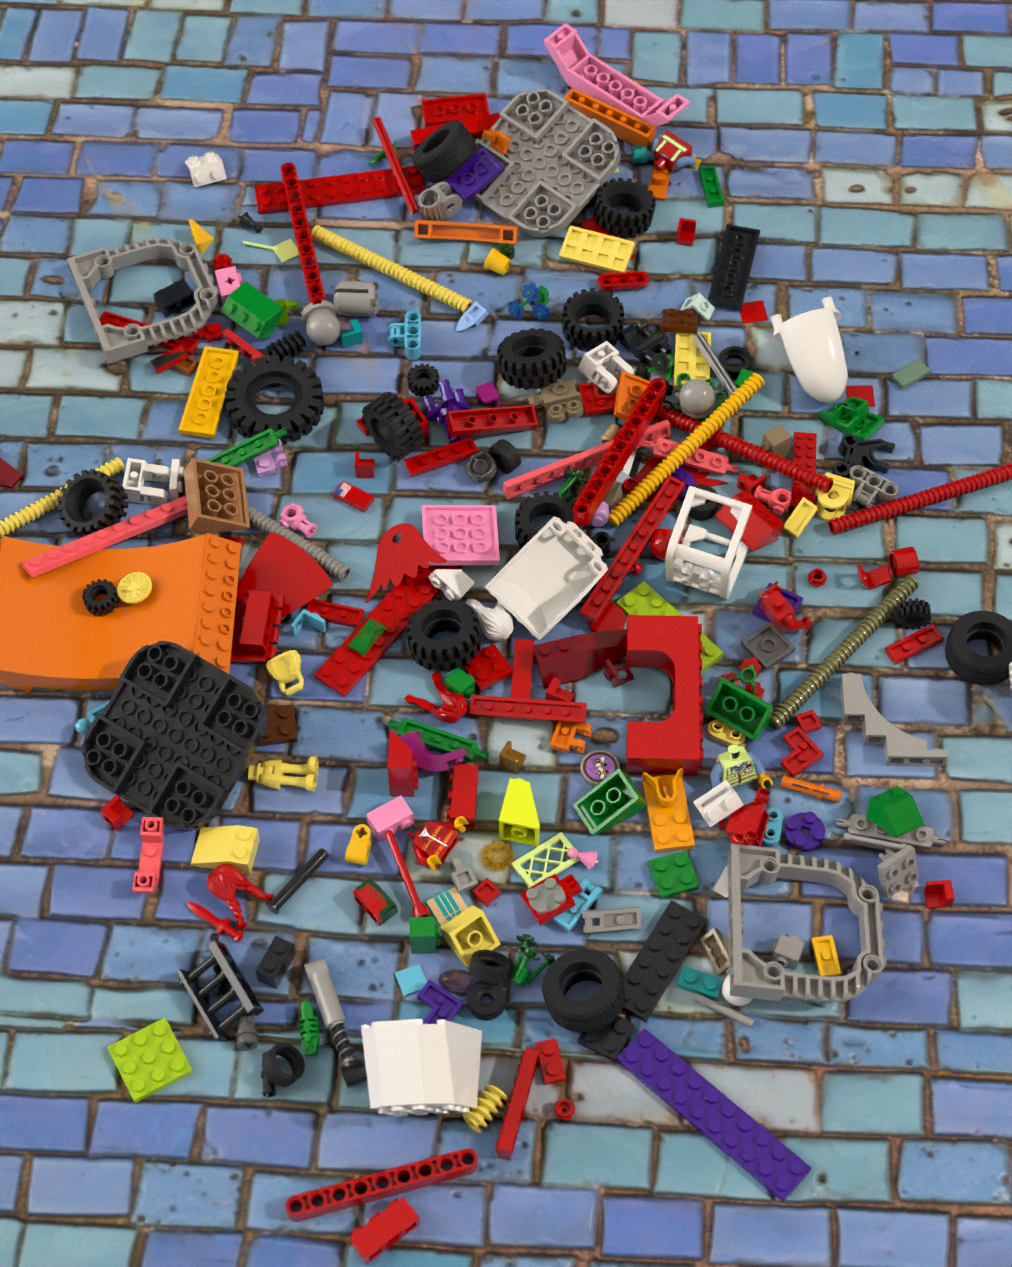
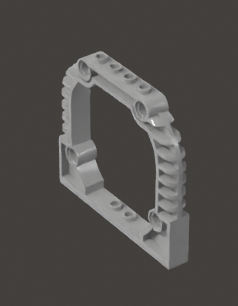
M154 237L152 240L145 238L143 242L138 243V241H135L133 245L128 246V244H125L124 247L119 249L115 247L112 251H108L107 247L67 258L71 275L108 364L148 352V346L154 345L155 347L161 342L168 343V340L171 339L178 340V337H187L188 334L195 333L197 329L201 326L203 327L208 318L211 317L212 312L218 309L217 296H220L218 287L214 286L212 274L208 275V266L206 263L203 264V255L197 251L193 243H182L177 240V243L171 241L168 237H165V239ZM151 259H173L179 268L189 271L197 288L194 293L196 304L188 312L177 317L140 327L138 324H129L125 328L111 324L102 326L99 320L101 319L99 309L94 308L96 307L94 297H90L88 293L89 290H93L99 280L111 278L115 270Z
M731 843L727 854L730 996L781 1001L782 997H788L789 999L797 998L804 1001L844 1003L859 996L869 984L877 982L883 968L886 967V956L883 955L885 938H882L884 921L880 917L883 906L882 903H879V893L875 887L866 885L862 877L858 878L850 867L847 866L846 868L836 860L830 861L828 858L819 859L814 856L804 857V855L793 856L789 853L784 855L780 854V849ZM776 878L819 882L834 886L847 895L849 909L858 916L861 953L856 959L852 973L846 976L827 977L786 972L778 962L765 963L751 950L742 949V934L744 933L745 924L741 922V917L744 914V904H741V891L746 890L758 881L762 884L770 885L775 882Z

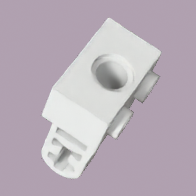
M607 341L585 353L578 367L580 372L606 393H610L617 388L618 382L616 378L619 379V374L622 370L634 375L633 368L618 356L619 351Z
M128 458L122 485L125 489L123 492L127 494L128 499L124 501L160 506L167 503V491L145 487L144 481L168 483L170 482L171 468L148 464L145 460Z

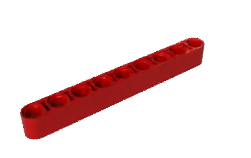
M466 1148L294 1195L286 1201V1212L291 1221L301 1222L475 1173L477 1170L478 1155L473 1149ZM471 1158L474 1162L466 1165L463 1163V1160ZM444 1164L453 1166L449 1171L441 1169ZM423 1170H429L431 1172V1174L427 1177H423L420 1175L421 1171ZM401 1176H408L410 1178L405 1183L399 1181ZM380 1182L388 1183V1186L384 1189L377 1187ZM360 1187L367 1189L362 1195L356 1193V1190ZM339 1193L345 1195L344 1199L340 1201L334 1199L335 1195ZM317 1199H321L324 1201L323 1204L318 1207L313 1206L312 1204ZM295 1205H299L302 1207L301 1210L296 1213L291 1212V1208Z

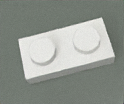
M172 459L169 484L171 500L178 499L179 493L183 492L181 478H184V467H181L179 459Z

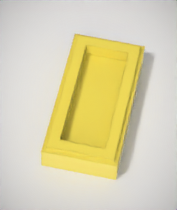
M803 497L785 522L783 529L798 539L819 507Z

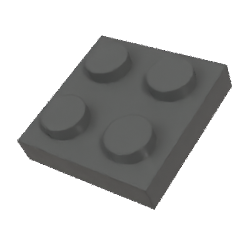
M771 622L741 641V646L751 657L758 659V664H761L765 671L794 653L796 649Z

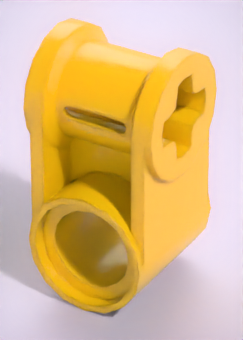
M360 824L353 829L345 854V862L366 866L372 844L371 831L367 825Z

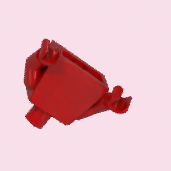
M777 581L759 594V598L762 601L759 609L782 634L788 630L804 629L808 631L814 624L806 615L802 620H797L795 609L780 593L784 589L777 585Z
M760 788L752 802L743 805L731 813L729 819L724 818L719 821V829L726 830L733 844L761 847L770 817L763 805L769 802L767 796L770 792L766 789Z

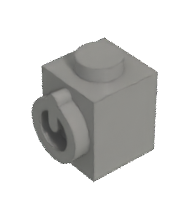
M781 934L779 940H774L770 951L774 953L772 961L778 962L782 967L788 966L796 969L805 943L795 935Z

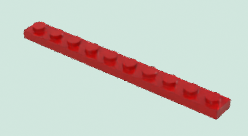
M670 475L668 476L608 567L607 572L581 608L580 616L597 623L650 542L655 531L659 528L685 488V482Z

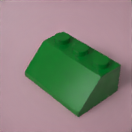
M245 282L227 297L221 312L255 337L270 339L285 308L248 282Z
M722 677L705 712L756 741L764 735L771 721L774 706Z

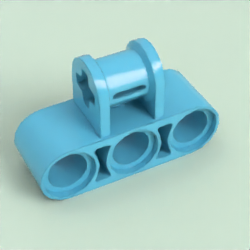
M409 310L405 314V323H392L388 326V344L393 347H405V355L409 360H417L421 356L422 326L420 312Z

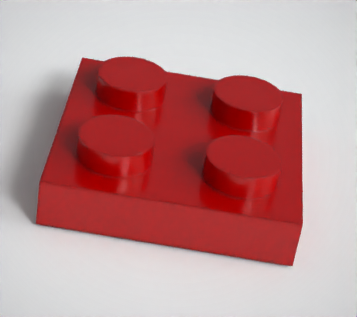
M494 643L478 651L474 659L471 658L469 664L462 665L464 670L473 676L475 685L480 692L511 676L513 673L512 667Z

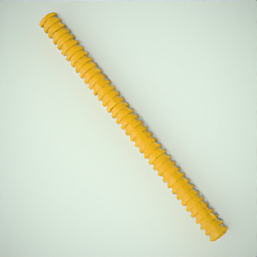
M753 373L752 377H749L744 384H741L740 388H737L736 392H733L724 401L725 403L720 405L721 407L714 410L713 414H710L709 418L705 419V422H702L689 437H686V441H682L678 448H675L674 452H671L670 456H667L666 460L662 461V464L659 463L658 467H655L654 471H651L650 475H647L646 479H643L642 483L638 484V487H634V490H631L630 494H627L626 498H623L622 502H619L618 506H615L614 510L610 511L609 523L618 527L619 523H622L623 519H626L627 515L631 514V511H635V507L638 508L639 504H642L643 500H646L647 496H650L651 492H654L655 488L659 487V484H663V481H666L667 477L671 476V473H674L675 469L679 468V465L681 466L691 454H694L695 450H698L707 441L706 439H709L710 435L714 434V431L722 427V424H725L726 420H729L730 416H733L746 403L745 401L752 398L753 394H756L757 390H760L765 385L764 379L759 374Z

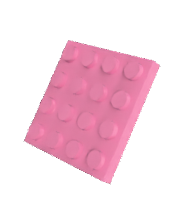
M422 505L423 538L435 552L448 561L446 563L428 562L429 565H500L496 505Z

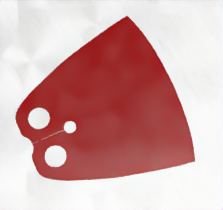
M270 532L249 563L239 582L236 608H238L240 590L277 591L285 596L283 609L280 610L283 612L282 617L322 594L333 583L323 568L308 553L287 538Z

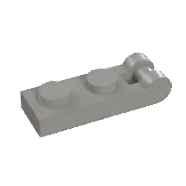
M639 906L582 911V918L585 921V925H583L584 933L641 928ZM593 918H598L599 924H593Z

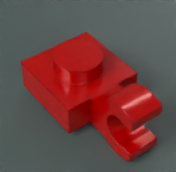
M220 322L204 325L203 330L199 328L197 332H192V338L199 341L206 339L207 343L223 340L224 336Z

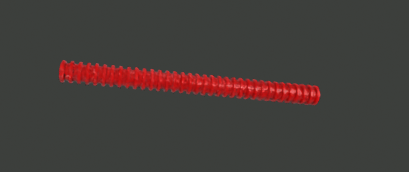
M664 405L659 408L656 414L657 420H668L672 427L690 434L702 423L683 413L676 412V410H671V408ZM722 430L714 431V434L710 435L709 439H706L711 444L714 443V445H719L720 448L729 450V452L738 454L741 457L743 456L746 459L748 458L750 461L753 460L755 463L758 462L759 465L773 469L775 472L778 471L780 474L783 473L784 476L793 477L794 480L803 482L805 485L808 484L810 487L813 486L814 489L818 488L823 493H828L833 486V478H828L826 475L823 476L821 473L818 474L817 471L808 469L805 466L803 467L801 464L798 465L796 462L793 463V461L778 456L775 453L773 454L771 451L768 452L766 449L758 448L757 445L753 446L752 443L743 441V439L734 437L731 434L729 435L727 432L724 433Z
M1009 463L1002 467L999 466L986 472L983 471L976 475H971V477L967 476L960 480L945 483V485L935 486L929 490H924V492L920 491L903 498L900 497L898 500L894 499L887 503L884 502L882 505L878 504L877 507H868L866 510L862 509L861 512L858 510L856 513L852 512L845 516L842 515L840 518L830 519L829 529L833 535L841 534L843 531L847 532L854 528L857 529L859 526L863 527L864 524H873L875 521L879 522L880 519L885 520V518L888 519L901 513L904 514L917 508L920 509L922 506H930L943 500L946 501L948 498L952 499L959 495L962 496L969 492H974V490L978 491L1000 482L1009 481L1012 479V464Z

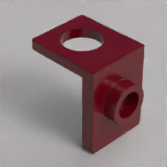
M609 659L605 660L604 676L614 688L634 679L633 674L626 667L625 663L614 667ZM618 671L626 672L627 676L624 679H619Z

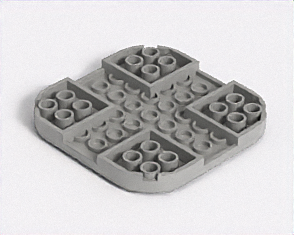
M537 89L534 92H522L514 97L499 113L500 119L492 126V129L495 131H500L511 138L506 154L502 155L491 148L489 140L484 138L481 140L476 139L474 153L484 147L504 167L505 171L472 198L512 226H519L518 230L526 235L548 237L564 230L599 191V187L603 186V183L608 181L614 174L620 162V148L615 134L607 126L594 118L593 120L571 107L567 100L556 93L546 89Z

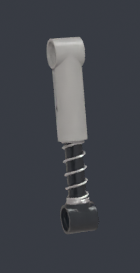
M321 958L304 964L308 981L312 986L325 1026L333 1034V1041L337 1044L336 1049L340 1052L339 1058L343 1060L341 1071L347 1088L367 1081L364 1065L361 1060L356 1058L357 1055H354L353 1046L349 1042L350 1038L346 1034L347 1029L344 1028L346 1018L332 984L325 959Z

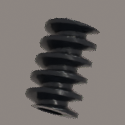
M296 330L294 334H288V337L283 336L282 340L277 339L276 343L271 342L269 346L267 345V351L269 355H279V358L283 361L284 355L291 357V352L296 356L297 349L301 353L304 352L303 346L306 347V341L300 331Z

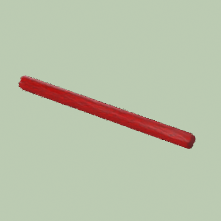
M374 117L373 125L409 211L412 215L418 214V204L382 119Z

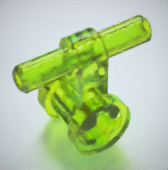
M285 298L273 300L285 308L277 324L284 325L289 323L288 311L290 307H299V301L285 300Z

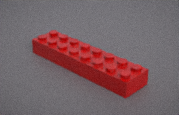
M534 405L448 411L445 416L450 437L536 430L538 426Z
M794 432L793 463L796 462L798 465L801 464L803 467L805 466L816 471L817 433ZM792 477L791 512L795 510L803 497L815 504V489L813 486L805 485L803 482H798V480H794Z
M526 1047L525 1052L522 1051L521 1064L518 1065V1073L513 1083L514 1089H511V1098L507 1103V1112L503 1117V1127L501 1126L500 1136L496 1141L495 1152H497L498 1158L511 1161L539 1062V1050Z

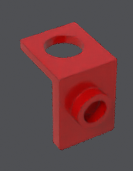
M860 564L857 565L860 581L868 590L892 582L888 565L868 572Z

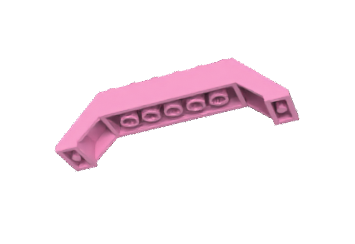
M566 23L544 40V45L567 85L655 127L666 124L690 105V101L679 94L666 100L659 98L591 55L578 36V31Z

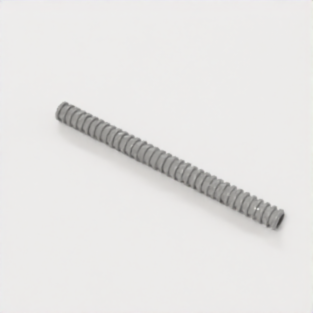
M247 504L249 522L253 527L261 530L266 535L274 532L292 541L308 553L323 570L329 572L330 575H334L340 581L348 577L350 573L348 565L346 566L345 563L336 560L335 557L327 554V552L314 546L309 541L304 540L303 537L295 534L290 529H286L285 526H282L277 521Z

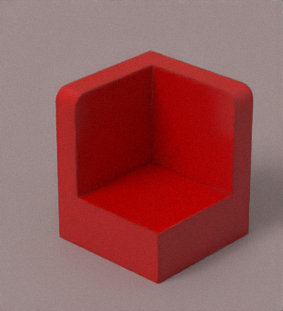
M679 219L676 234L677 245L693 246L696 220Z
M355 451L356 478H374L375 460L360 459L359 451Z
M743 472L738 476L737 488L740 491L747 490L754 495L759 485L762 488L765 487L767 476L763 474L758 478L754 474L747 476Z
M554 677L546 690L545 700L572 702L574 693L562 689L561 680Z
M118 795L100 810L103 820L117 831L134 816V813L122 803L121 797Z
M951 880L926 882L923 892L927 909L952 907L955 897Z

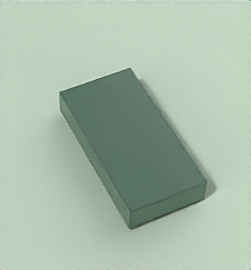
M918 359L892 374L891 379L903 390L930 375L931 370Z

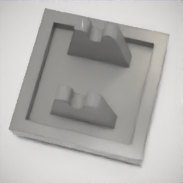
M911 845L906 846L897 853L886 849V855L879 854L882 863L877 865L882 893L887 898H890L920 878L915 848Z

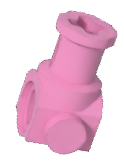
M292 503L284 507L280 514L281 520L279 521L282 526L291 531L300 530L305 534L306 538H311L316 533L317 524L306 520L307 517L303 514L304 510L300 505Z

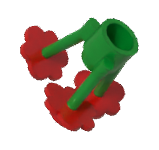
M756 657L743 659V664L739 666L740 674L736 675L734 672L721 675V677L737 686L741 681V683L745 684L744 690L762 699L765 690L761 688L759 682L754 681L759 676V670L762 668L761 664H758Z

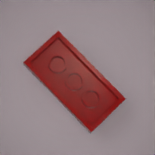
M486 93L421 100L425 127L490 114Z

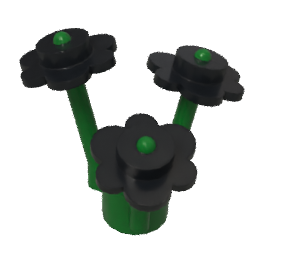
M665 352L655 353L650 361L652 367L649 369L645 366L636 367L635 376L651 381L650 372L653 370L667 372L665 378L666 396H671L673 386L668 381L674 372L672 368L675 364L674 359Z

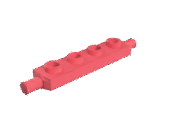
M658 437L655 443L644 440L642 447L651 449L654 457L666 460V457L670 456V453L674 452V449L678 448V445L681 443ZM699 448L683 462V465L722 476L726 471L737 474L739 466L729 464L727 456Z

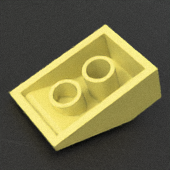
M241 825L201 828L191 866L215 869L219 865L229 864L243 872V874L251 875L260 841L258 828Z

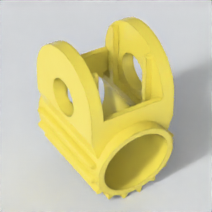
M827 472L824 475L828 476V478H833V486L828 493H823V491H819L817 488L815 496H818L816 506L819 507L816 514L822 520L829 522L830 519L844 516L847 506H851L855 481ZM825 507L828 508V509H836V510H835L834 512H828V511L825 509Z

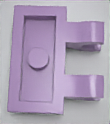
M280 439L279 446L253 458L259 478L277 473L276 468L288 466L285 453H282L284 451ZM272 454H278L275 458H272Z

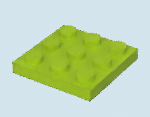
M166 1018L107 1047L134 1103L193 1073Z

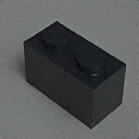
M184 279L153 293L155 305L165 318L195 304L194 292Z
M278 936L274 937L256 969L259 982L275 989L278 988L296 955L294 943Z

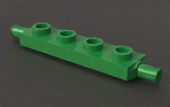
M285 427L276 432L269 428L206 461L237 467L279 446V438L287 435L288 432Z
M404 718L401 722L389 719L387 727L397 730L398 736L415 730L420 731L427 748L444 754L461 748H467L469 756L464 757V760L471 762L475 757L487 760L489 752L478 749V742Z

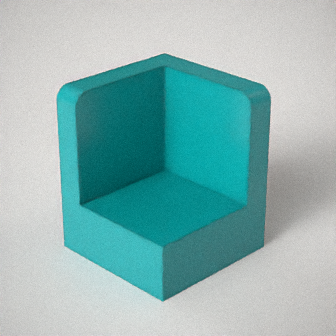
M357 319L350 320L351 330L341 332L339 335L343 348L363 343V334Z

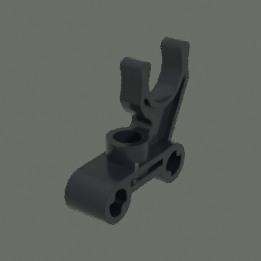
M845 434L838 447L839 454L844 457L843 462H837L831 474L847 478L850 469L855 465H860L862 460L865 461L871 470L886 474L890 464L878 461L874 457L873 452L885 450L892 453L895 444L882 439L858 441L855 435Z

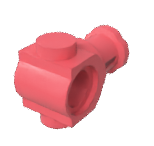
M759 485L754 497L758 501L767 503V507H770L774 514L783 516L789 511L792 493L782 488L771 492Z

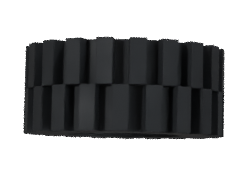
M618 178V181L610 179V183L604 182L603 186L599 187L593 212L595 222H599L598 226L600 228L605 227V232H613L614 236L622 234V238H626L627 235H630L632 238L635 237L636 233L639 236L642 235L643 231H648L654 215L656 198L653 196L652 190L647 191L648 186L645 184L641 186V182L637 180L634 183L630 178H627V181H624L623 178ZM613 206H627L633 209L635 213L621 212L613 208Z
M590 288L589 292L586 289H582L581 294L575 292L573 293V298L569 296L567 303H564L562 331L565 334V339L567 341L570 340V345L574 347L577 344V349L582 351L583 348H586V352H589L606 341L612 346L617 344V340H620V331L624 327V309L622 302L619 303V298L617 296L613 298V293L608 292L605 294L604 289H600L597 292L595 288ZM597 315L607 320L609 324L601 328H586L577 322L585 316Z
M388 391L363 408L362 418L366 421L364 424L369 429L370 436L374 437V442L380 445V449L382 451L385 450L388 456L391 455L393 459L401 460L424 443L423 429L419 427L420 422L416 420V415L410 411L408 404L405 405L402 398L398 399L395 393L392 394Z
M90 469V472L82 470V475L74 474V480L68 479L65 482L68 486L66 488L62 487L60 490L63 496H58L57 500L61 503V505L57 506V511L61 512L59 518L64 521L63 524L82 536H87L121 522V517L126 518L127 513L124 511V508H128L129 503L124 501L128 499L127 494L123 492L125 491L124 487L101 471H96L95 469ZM104 491L106 502L103 510L95 519L86 521L84 517L86 501L92 494Z
M544 491L542 496L539 495V492L534 493L533 499L530 496L526 497L525 503L521 502L519 509L515 513V539L518 541L520 549L539 532L531 526L530 522L532 519L541 515H553L561 518L564 523L568 521L574 523L573 506L575 503L572 500L568 502V497L565 495L560 498L557 492L549 495V491Z

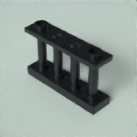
M214 940L208 945L212 952L208 959L191 973L181 969L176 972L180 977V984L187 989L208 1025V1032L215 1040L226 1042L229 1038L224 1031L245 1013L258 1016L264 1009L225 944ZM216 962L219 963L221 973L200 989L195 979ZM225 979L229 980L232 985L231 989L209 1006L205 996ZM235 996L239 997L242 1002L241 1006L219 1023L214 1013Z

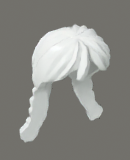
M467 599L465 604L473 607L478 612L479 623L485 637L494 641L509 638L514 629L513 618L510 611L505 609L500 601H497L496 607L492 609L486 608L475 599Z

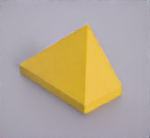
M190 219L189 225L197 251L203 255L214 238L194 220Z

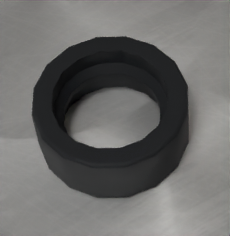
M731 346L725 348L719 354V361L732 380H737L742 369L751 371L752 357L746 349L739 346ZM738 358L745 363V366L731 368L724 362L727 359Z
M478 950L472 954L469 973L479 981L499 984L505 982L508 978L511 966L510 960L496 951Z
M279 1043L264 1055L262 1068L267 1079L273 1084L280 1087H288L302 1076L305 1070V1062L301 1053L294 1046L287 1043ZM275 1055L281 1056L289 1062L292 1075L286 1074L278 1068L275 1062Z

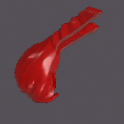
M437 672L432 674L435 689L438 690L443 699V706H435L425 699L417 698L410 694L404 697L408 704H416L418 707H422L423 710L432 713L440 721L448 724L458 722L465 715L468 708L465 697L460 693L449 692L440 680L441 674Z
M219 865L208 875V890L213 896L228 905L236 918L237 928L242 931L247 927V924L242 917L240 904L235 898L236 889H243L256 899L266 902L274 898L272 893H263L261 889H258L256 885L247 880L243 872L232 865Z

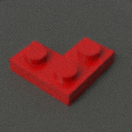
M595 383L578 384L585 416L614 412L617 393L599 395Z
M799 726L783 736V741L793 753L782 759L780 765L792 778L823 758L824 753Z

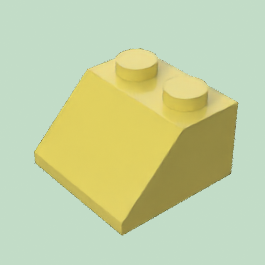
M473 905L439 928L447 944L467 968L475 951L493 950L500 945L483 910Z

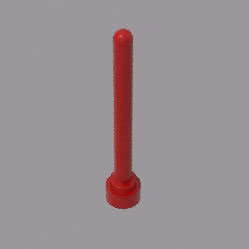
M387 830L385 832L386 839L414 906L412 908L413 917H429V910L427 906L420 902L394 834L391 830Z

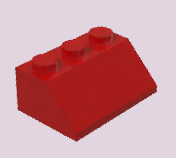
M747 490L735 494L731 498L752 505V511L741 538L745 545L754 552L778 540L785 524L767 509L765 505L759 502ZM724 505L716 513L715 518L734 534L738 521L730 512L732 507Z
M389 732L387 770L390 796L414 797L415 789L419 787L417 758H413V750L394 732Z

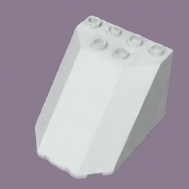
M553 517L500 570L485 588L502 603L505 609L509 610L516 617L518 622L522 623L540 641L607 572L608 568L601 559L603 556L602 550L575 523L570 521L564 523L560 518Z

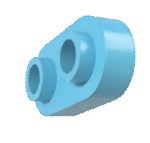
M777 808L767 809L769 816L774 815L776 818L769 817L762 844L766 847H774L780 841L783 814Z

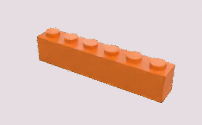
M574 88L565 95L564 99L569 102L571 107L592 120L594 118L607 126L617 138L634 146L647 147V149L653 145V140L656 137L655 126Z

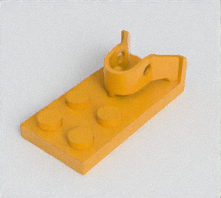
M679 768L675 775L651 777L646 772L642 774V787L644 798L648 803L646 809L655 853L695 848L682 779L683 768Z

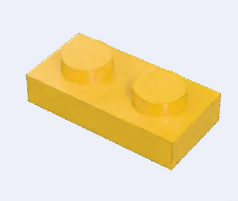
M833 936L812 938L811 943L819 976H841Z

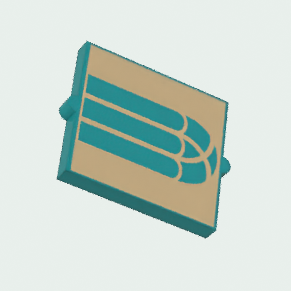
M456 886L443 892L439 891L438 895L425 901L440 927L468 909Z

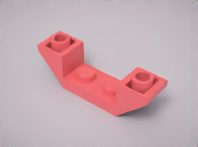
M143 817L140 832L142 849L139 870L134 874L132 892L154 893L159 884L164 848L163 818Z

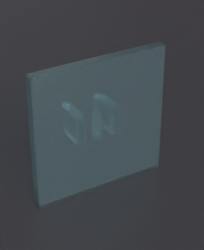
M726 832L694 848L715 881L719 880L727 866V854L732 842Z

